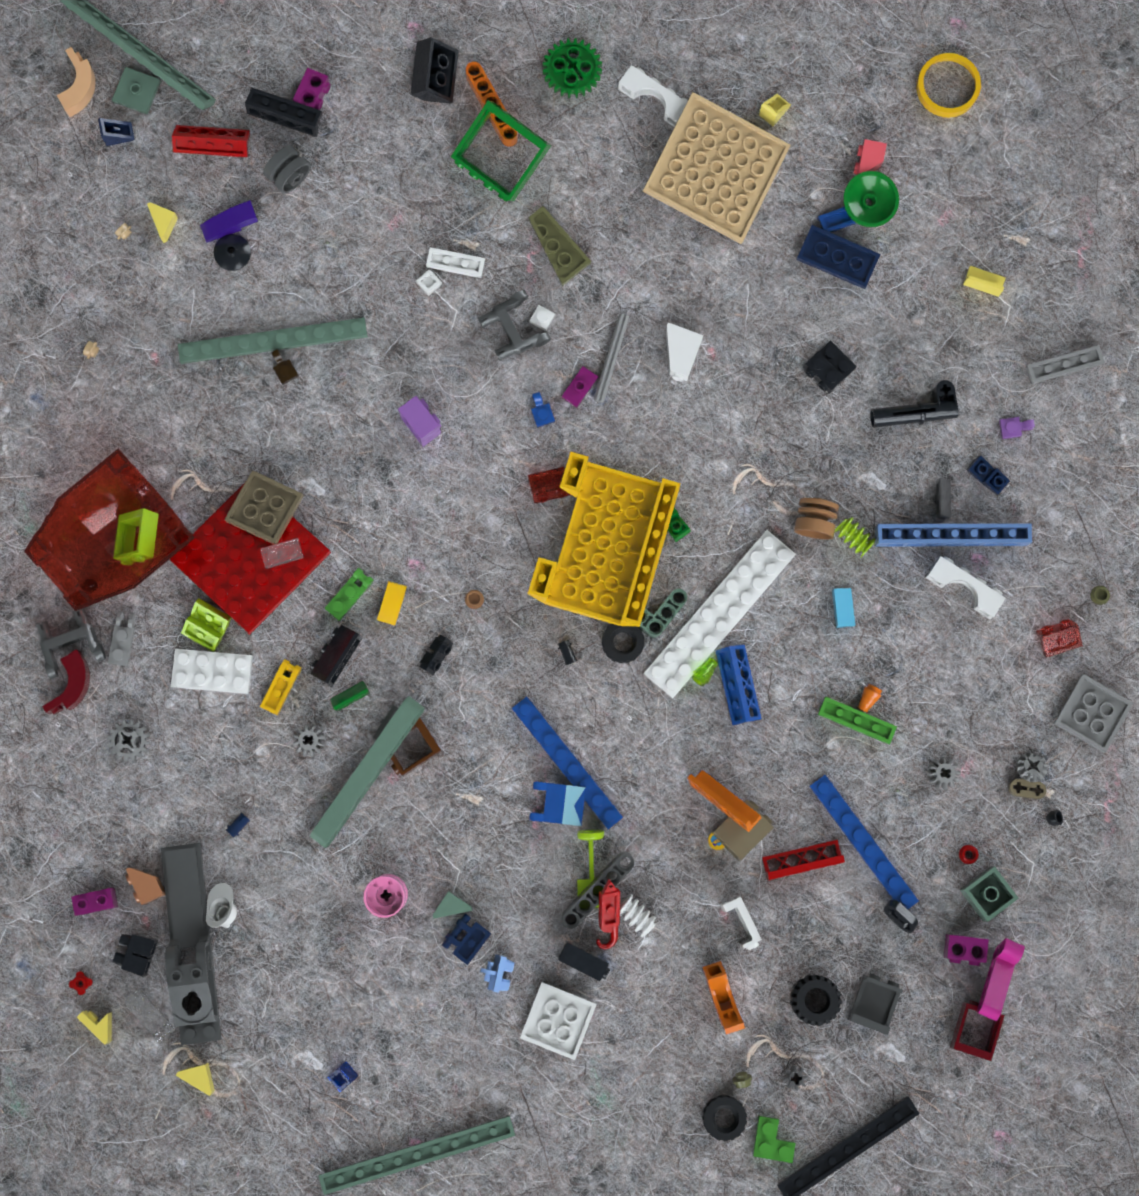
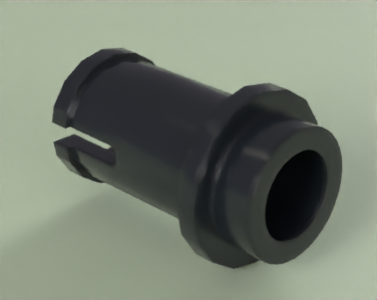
M569 640L558 643V650L562 653L565 665L577 661L571 647L572 643Z

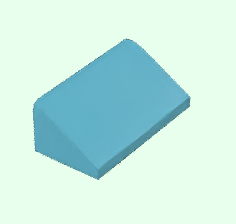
M851 588L833 589L832 596L836 628L855 626Z

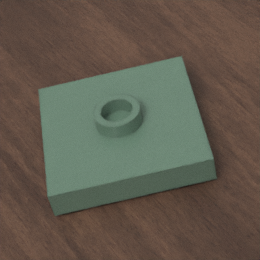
M125 67L112 102L148 114L161 80Z

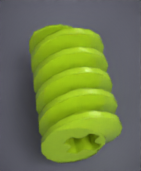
M853 517L845 519L835 529V532L840 531L839 538L846 536L844 543L851 541L849 548L851 549L856 546L855 553L862 552V557L874 545L876 539L868 540L870 533L863 535L865 528L857 529L859 523L851 524Z

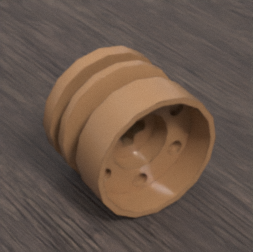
M801 498L799 501L801 507L798 508V513L805 517L796 518L794 532L815 539H833L836 525L828 520L837 519L835 512H838L839 505L821 498Z

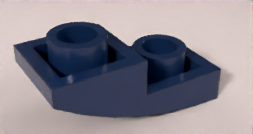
M981 455L977 456L966 469L996 495H999L1010 482L998 468H993Z

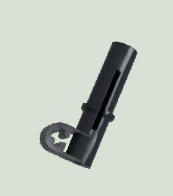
M943 380L932 391L933 402L922 403L918 401L912 405L871 409V425L873 428L910 423L922 425L928 421L957 418L958 404L955 387L952 382ZM943 396H944V399H950V400H947V401H940V399H941Z

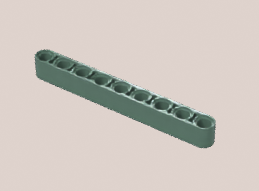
M410 696L403 701L311 832L310 837L324 848H327L332 843L420 718L425 707Z

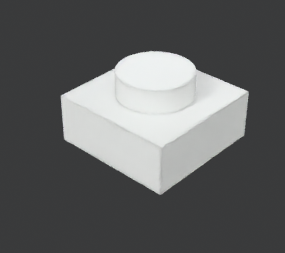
M538 305L530 319V323L547 331L555 317V313Z

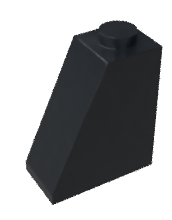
M566 942L558 958L562 963L598 981H601L602 978L606 979L610 968H608L609 963L569 942Z

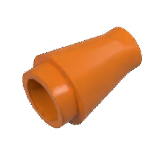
M869 683L867 687H864L857 708L868 713L869 709L881 697L882 690Z

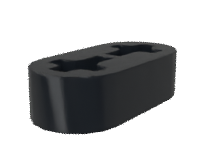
M889 900L884 907L885 914L903 931L912 933L918 926L917 918L897 900Z

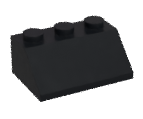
M432 37L418 41L416 44L410 95L423 101L453 103L459 50Z
M343 625L334 629L331 634L332 640L329 644L326 643L320 652L322 656L319 660H315L310 667V670H312L310 674L330 687L334 685L362 640L358 633Z

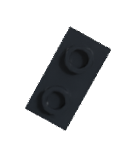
M439 634L429 647L434 651L433 654L426 652L419 662L421 663L419 667L434 675L440 669L442 661L450 653L454 643L447 637Z

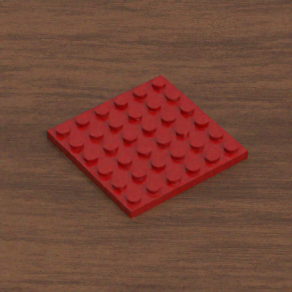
M243 484L168 559L250 635L326 559L331 551L293 516L277 545L226 522L225 518L243 488Z

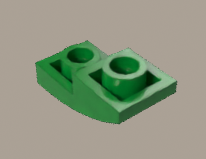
M674 508L667 532L677 542L689 534L691 530Z

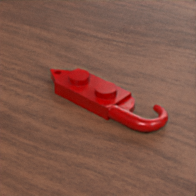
M608 879L603 890L599 891V927L603 932L610 933L608 943L601 944L599 939L596 940L597 946L602 950L610 949L616 944L618 940V925H620V890L614 886L610 879Z

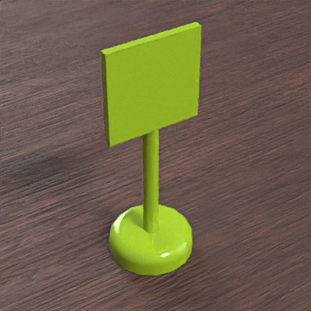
M588 829L577 831V837L580 840L588 841L589 879H577L578 896L594 880L593 840L602 839L604 837L603 830ZM599 885L595 886L593 888V893L599 894V891H602L603 887ZM582 900L579 903V906L584 909L590 905L588 900Z

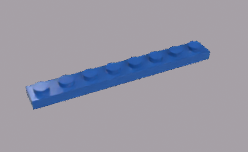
M526 696L516 704L512 710L573 786L586 787L585 802L609 830L623 816L529 698Z
M823 775L809 787L890 897L900 902L907 910L919 902L828 777Z

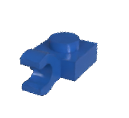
M540 392L532 394L536 408H532L531 412L537 428L554 423L555 419L550 404H543Z

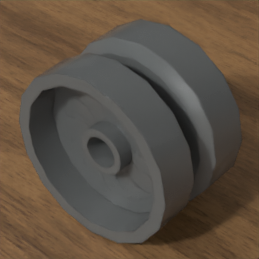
M287 145L276 152L263 170V174L271 182H275L276 188L282 194H287L298 187L311 170V164L304 157H299L300 153L292 145Z

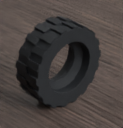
M609 625L602 637L603 651L614 662L622 664L634 661L639 657L644 647L642 630L636 626ZM624 632L631 636L632 646L629 650L619 651L615 648L613 640L617 634Z
M720 1095L712 1098L706 1104L702 1119L704 1127L712 1137L719 1141H732L734 1138L739 1137L742 1131L744 1132L745 1125H747V1114L743 1105L737 1099L728 1095ZM722 1108L730 1109L734 1114V1122L728 1128H721L715 1122V1115Z

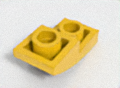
M388 581L377 616L378 621L396 625L407 586Z

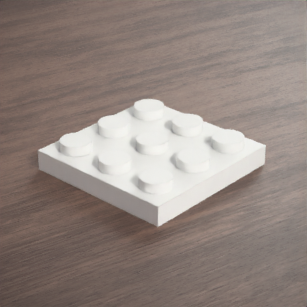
M541 982L520 1038L575 1060L597 1004Z

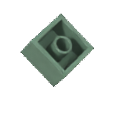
M990 866L959 889L983 922L990 921L1019 899L995 866Z

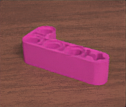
M1007 938L998 944L993 954L979 1001L978 1014L995 1021L998 1020L1003 1009L1014 967L1024 953V945Z

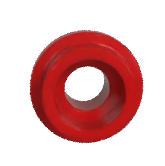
M965 845L959 851V858L965 864H973L979 857L978 850L973 845ZM966 851L971 852L970 858L965 856Z

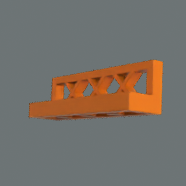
M701 770L696 777L692 774L688 776L687 779L693 789L746 831L750 832L761 819L760 814L704 770Z

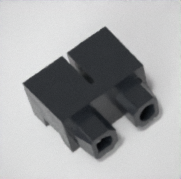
M122 934L119 945L128 947L126 954L116 952L112 962L121 966L122 970L142 977L147 976L152 961L150 957L154 955L158 940L138 934Z

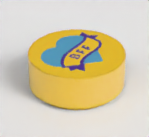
M710 833V835L708 836L709 846L714 850H721L725 848V846L712 833Z

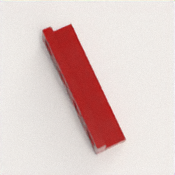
M176 125L172 134L173 152L248 157L250 130Z
M838 840L762 857L767 880L845 862L844 856L840 852ZM834 845L837 856L828 857L823 854L826 846ZM808 850H813L819 854L815 861L810 862L804 858ZM791 854L800 858L795 866L785 863ZM776 859L781 864L777 870L769 871L767 860ZM783 864L787 866V868L781 869Z

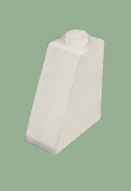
M668 323L666 327L669 375L673 376L672 378L676 381H687L704 335Z

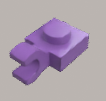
M1019 417L999 420L1002 439L1021 437V431L1033 430L1035 427L1034 420L1020 422Z

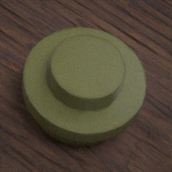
M1096 586L1091 590L1090 598L1095 604L1103 605L1108 602L1110 593L1106 587Z
M738 1072L732 1078L736 1088H746L751 1085L752 1075L747 1074V1072Z

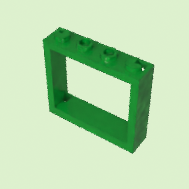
M488 100L458 144L451 158L455 160L454 163L459 168H466L470 171L468 174L472 178L482 180L484 182L483 186L490 191L494 189L498 192L500 199L506 202L515 201L552 145L496 103ZM491 113L540 148L511 192L463 157Z

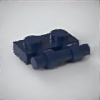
M465 913L461 919L457 920V925L451 933H447L442 946L448 950L451 944L455 945L456 949L452 954L468 965L492 933L477 922H475L472 928L468 926L467 923L471 917ZM462 930H465L467 934L460 942L456 938Z

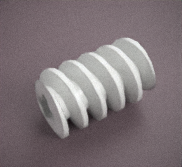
M630 894L620 904V915L625 913L623 920L631 919L629 926L631 927L636 924L635 932L642 930L641 937H644L657 924L654 923L656 917L648 918L650 911L643 912L644 905L637 907L639 900L631 901L633 894Z

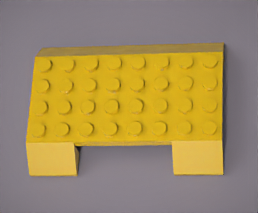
M570 451L560 484L561 489L577 498L558 563L538 557L527 594L546 605L618 626L640 627L681 483L662 478L661 483L588 462V456Z

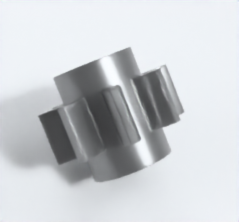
M793 1065L792 1070L785 1069L788 1074L783 1080L789 1082L787 1088H791L793 1085L795 1090L798 1091V1086H806L803 1082L808 1076L802 1074L803 1068L796 1070V1066ZM794 1073L800 1076L796 1083L791 1080V1077H794Z

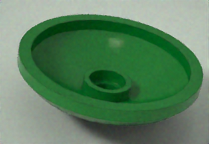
M876 171L862 172L853 177L847 184L843 195L844 208L848 216L861 226L870 228L882 226L890 221L897 212L899 206L898 189L894 182L883 173ZM867 199L871 201V205L866 204Z

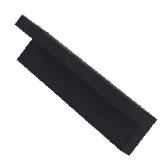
M251 87L245 101L247 114L317 137L319 133L318 123L322 116L321 110Z

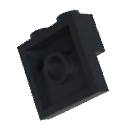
M830 340L805 363L803 368L809 378H814L818 382V386L822 391H827L830 394L857 366Z

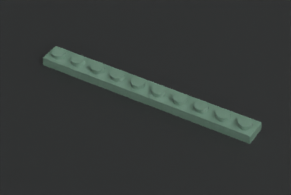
M60 0L68 9L75 12L82 20L87 21L98 32L109 38L111 42L121 47L124 52L130 54L140 64L151 70L154 75L159 76L167 85L176 89L183 97L193 102L196 107L205 110L214 105L215 98L88 1Z
M365 317L181 343L178 344L180 363L185 364L269 352L276 349L283 350L367 338L368 335Z
M509 1115L319 1174L318 1177L323 1195L507 1139L515 1136V1132Z

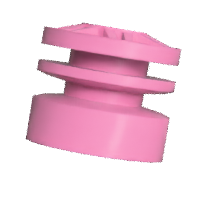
M383 874L374 878L364 891L366 908L371 914L381 918H388L397 914L405 906L408 899V889L405 882L393 874ZM386 890L392 894L389 900L382 895Z

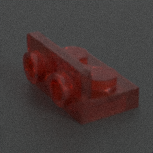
M565 466L528 475L534 503H543L571 495L560 488Z
M1069 619L1062 620L1059 624L1053 626H1043L1040 630L1036 631L1037 636L1040 637L1043 654L1046 658L1083 646L1079 626Z

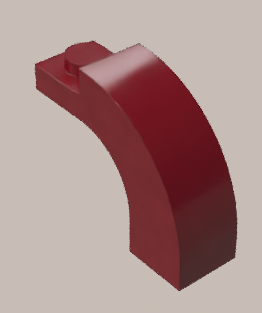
M77 649L60 659L68 674V684L61 695L42 706L48 714H58L63 710V706L68 710H73L80 704L88 691L90 683L89 666L82 652Z

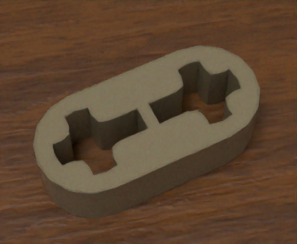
M1014 779L1008 785L1009 793L1016 797L1041 799L1047 792L1045 785L1041 782ZM1018 782L1019 786L1025 787V790H1019L1018 793H1016V789H1013V785H1017ZM1038 785L1041 793H1038L1036 796L1035 792L1029 791V788H1036Z

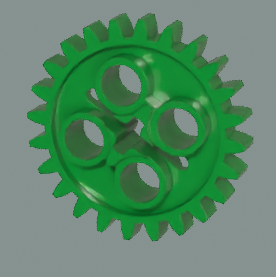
M567 38V43L565 44L560 40L559 47L553 44L554 51L548 49V55L544 56L546 62L542 64L543 68H545L543 75H546L545 82H549L548 87H554V93L560 90L561 97L568 93V98L571 97V94L578 98V93L585 96V90L591 93V86L597 87L596 81H600L601 76L599 74H602V69L600 68L602 67V61H599L600 54L595 55L596 48L590 50V43L584 46V40L579 44L577 43V38L574 39L573 43ZM575 53L578 57L571 58L569 55ZM558 64L564 66L562 69L555 68ZM583 67H587L590 70L588 72H583L581 69ZM573 78L575 82L568 83L566 80Z

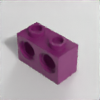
M307 67L292 101L320 110L323 105L322 99L325 94H328L331 87L328 76ZM314 82H321L319 86H312ZM307 98H313L312 102H305Z
M115 888L71 896L75 916L118 907Z
M946 934L944 958H949L950 963L961 964V960L969 961L968 965L980 966L981 962L987 963L989 939ZM954 944L960 946V952L957 955L952 952ZM975 946L980 950L977 957H974L971 953L972 948Z

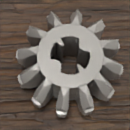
M306 724L304 725V732L301 728L297 729L300 736L293 735L295 739H299V741L293 742V746H299L296 750L297 753L304 750V757L308 755V752L311 757H314V750L320 754L321 750L318 747H325V744L320 741L325 740L326 736H319L323 731L318 729L315 732V725H312L309 731V726ZM306 737H313L314 740L312 741L314 743L312 745L305 744L307 742L305 740Z
M941 757L940 762L937 759L933 760L935 766H928L933 771L927 773V776H933V779L929 782L930 784L937 782L935 785L936 789H939L942 785L943 790H947L948 785L953 788L955 787L954 782H959L960 779L955 775L961 774V771H955L958 764L951 765L953 759L949 758L946 762L945 757ZM941 770H946L948 772V774H946L947 778L941 777Z

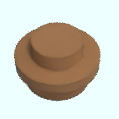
M471 590L465 596V603L471 609H478L484 603V596L478 590Z

